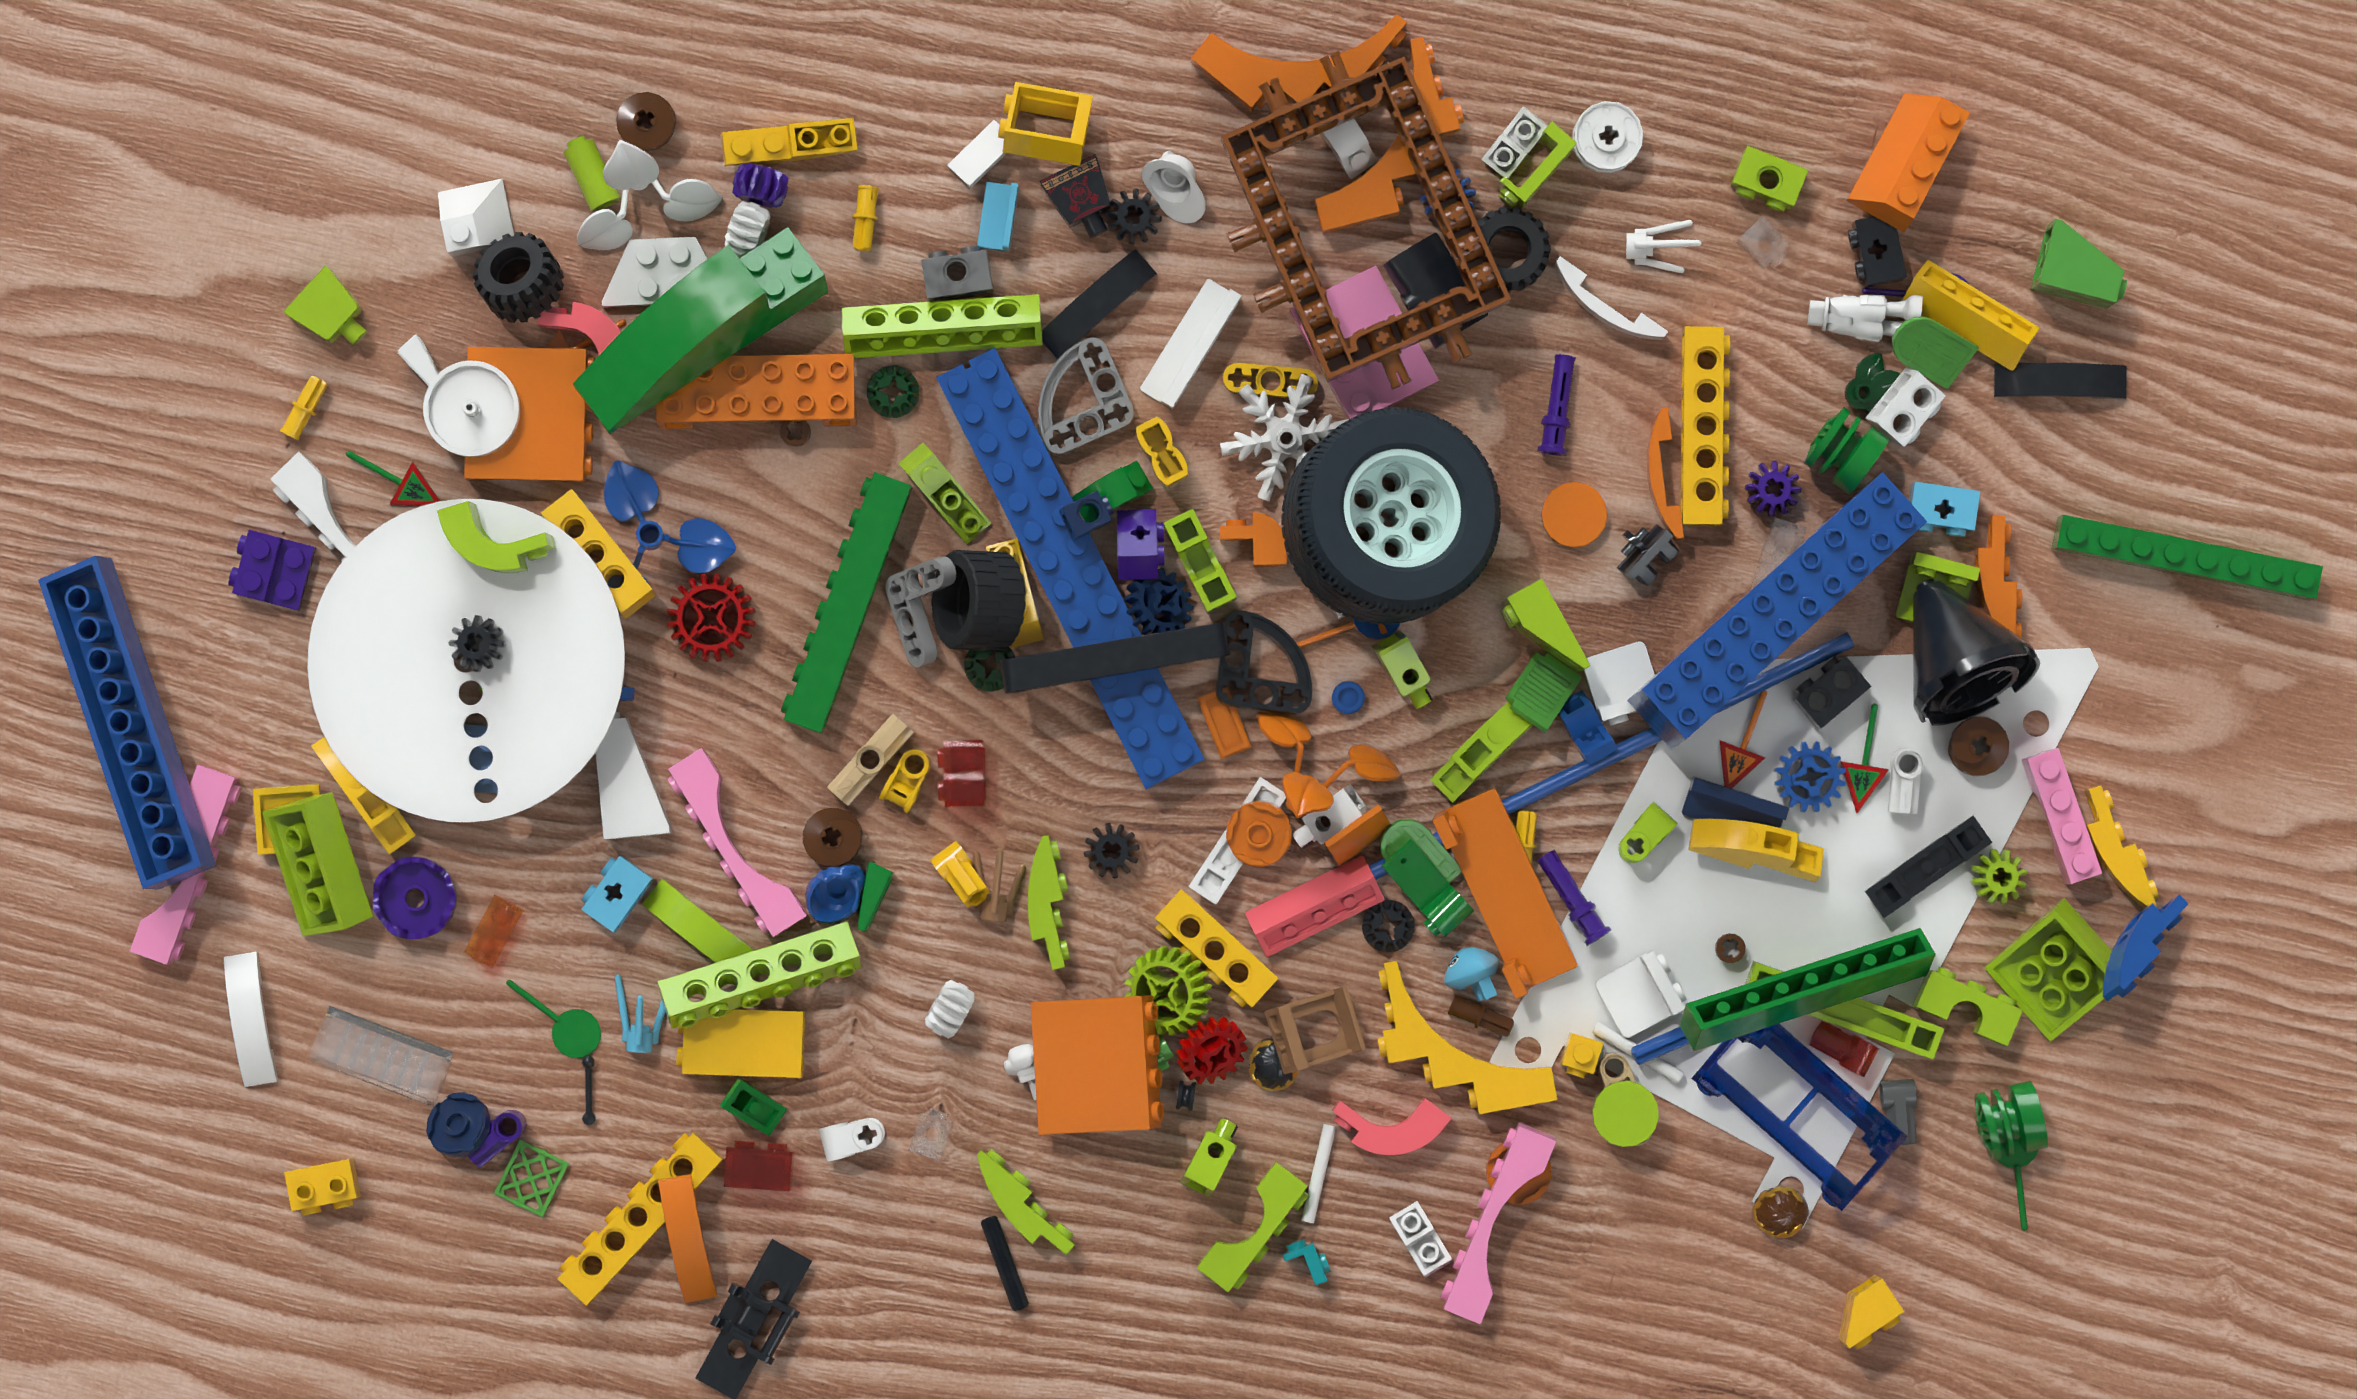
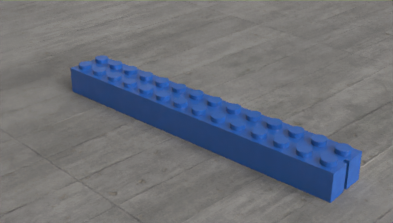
M993 348L969 360L971 367L966 370L963 364L936 377L1072 646L1079 647L1142 636L1137 626L1132 624L1134 622L1132 616L1126 613L1128 608L1090 533L1074 541L1072 540L1059 514V510L1063 506L1072 503L1073 500L996 349ZM1158 668L1090 680L1146 790L1205 760Z

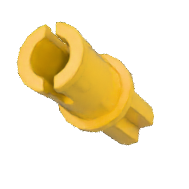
M871 185L858 186L856 213L852 214V219L855 220L853 249L860 252H869L872 249L874 222L878 221V217L875 215L879 188L873 187L872 189Z
M316 376L309 378L298 400L292 402L294 407L279 431L299 441V437L311 415H316L314 410L327 388L325 381Z
M1523 810L1518 812L1516 832L1532 864L1533 848H1537V844H1534L1537 813Z

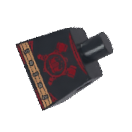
M1096 154L1081 160L1080 166L1071 165L1039 181L1041 189L1069 228L1083 223L1090 239L1108 231L1100 214L1111 209V204Z

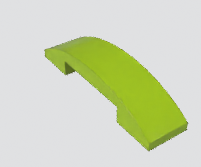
M663 878L642 903L656 917L715 963L755 951Z

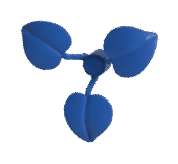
M617 460L613 463L605 481L604 500L609 513L617 520L628 521L636 515L640 522L636 531V537L640 546L633 563L636 569L640 565L645 550H656L662 545L663 541L680 546L678 550L679 562L688 571L698 574L716 569L735 553L736 545L730 535L719 525L706 519L695 518L684 522L680 528L681 540L670 537L668 534H663L662 528L658 523L646 521L641 513L650 511L657 503L659 492L653 477L644 470L630 466L622 461ZM622 575L612 576L608 580V586L610 588L620 587L624 582V577Z

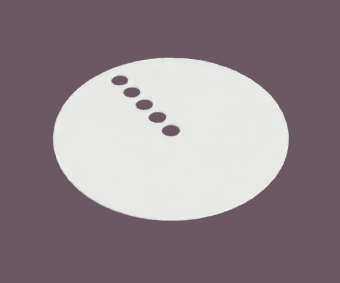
M485 499L439 501L402 513L382 524L366 536L339 565L320 599L311 627L307 666L309 689L320 728L331 749L354 778L373 794L397 808L428 819L469 823L489 821L529 809L551 797L567 785L596 753L615 717L621 697L625 672L623 629L615 600L602 573L582 547L562 529L537 514L503 502ZM470 501L477 506L484 531L496 543H511L545 532L553 536L556 548L547 551L548 556L538 560L529 561L528 557H526L528 571L519 573L491 571L466 560L451 546L442 530L437 510ZM475 615L482 616L483 623L488 618L495 621L493 629L499 627L504 631L497 638V640L506 642V647H497V652L501 653L503 658L498 660L492 657L494 665L492 669H487L482 665L480 672H474L473 670L467 673L460 672L455 667L454 659L451 656L458 647L449 646L448 643L450 640L458 639V635L454 634L452 629L456 627L463 630L461 620L467 618L472 623ZM475 637L476 644L472 648L480 650L479 643L483 639ZM467 681H476L482 687L483 695L477 704L466 705L459 697L460 687ZM474 713L482 714L488 723L486 733L478 738L470 737L464 729L466 718ZM485 746L492 752V764L485 770H476L470 764L469 756L475 747ZM486 778L493 780L498 787L497 797L490 803L480 802L474 793L476 784Z

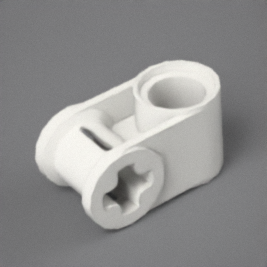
M865 1118L819 1129L827 1162L855 1155V1153L877 1147L885 1136L883 1124L878 1119ZM865 1125H868L870 1130H876L877 1135L872 1138V1142H869L868 1137L862 1138L861 1133L866 1129Z

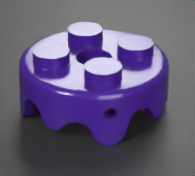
M423 857L399 859L382 871L374 882V912L387 931L397 937L405 939L428 938L446 927L453 917L457 903L456 887L450 874L435 861ZM415 888L420 889L425 896L424 903L418 908L411 907L407 902L408 892Z

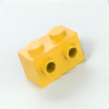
M354 1158L284 1172L291 1211L301 1210L302 1216L321 1212V1205L333 1203L334 1209L353 1206V1199L361 1197Z

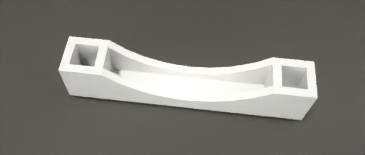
M298 452L271 478V481L276 485L272 490L283 502L287 504L291 500L299 508L295 514L308 527L314 524L322 532L318 538L331 551L336 547L345 556L341 560L343 562L356 545L342 530L333 513L328 496L326 477L304 454Z

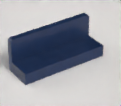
M1694 776L1692 777L1682 808L1683 815L1695 819H1729L1765 824L1781 828L1782 822L1786 820L1789 811L1787 806Z

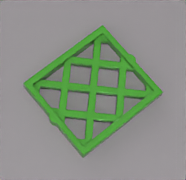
M520 1139L494 1194L514 1203L517 1207H522L544 1217L569 1163L549 1154L546 1150H541ZM528 1147L538 1152L539 1156L527 1160L524 1148ZM520 1151L523 1162L513 1165ZM549 1157L557 1161L559 1167L548 1170L545 1158ZM540 1160L544 1172L533 1175L529 1164ZM525 1166L528 1178L517 1181L514 1169ZM560 1171L553 1185L550 1174ZM510 1172L513 1183L503 1186ZM546 1176L549 1188L538 1191L535 1179ZM530 1181L534 1193L523 1196L519 1185ZM515 1186L518 1198L513 1199L505 1195L504 1190ZM550 1192L543 1206L540 1195ZM536 1197L539 1208L534 1209L527 1206L524 1200Z

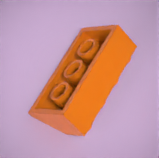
M1904 93L1846 201L1904 233L1915 218L1970 112L1943 97Z

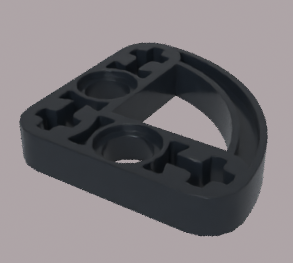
M1241 610L1230 613L1224 620L1228 639L1234 640L1235 629L1230 627L1229 623H1234L1237 617L1242 618V624L1247 625V629L1241 631L1239 641H1246V646L1239 643L1229 644L1230 650L1236 649L1243 654L1244 661L1240 667L1233 668L1227 664L1225 657L1219 658L1215 689L1218 701L1225 706L1292 715L1303 713L1310 706L1312 700V682L1306 659L1299 646L1284 629L1263 616ZM1253 629L1270 638L1285 653L1293 668L1296 683L1248 677ZM1229 682H1232L1235 689L1245 690V683L1251 684L1248 692L1249 703L1243 702L1245 695L1236 694L1233 700L1227 699V693L1222 692V688L1227 687ZM1260 686L1268 687L1272 691V701L1268 704L1258 703L1254 697L1255 689ZM1278 688H1284L1282 695L1292 696L1294 690L1299 691V696L1305 698V702L1300 703L1298 708H1294L1292 701L1282 700V707L1276 706L1279 697Z

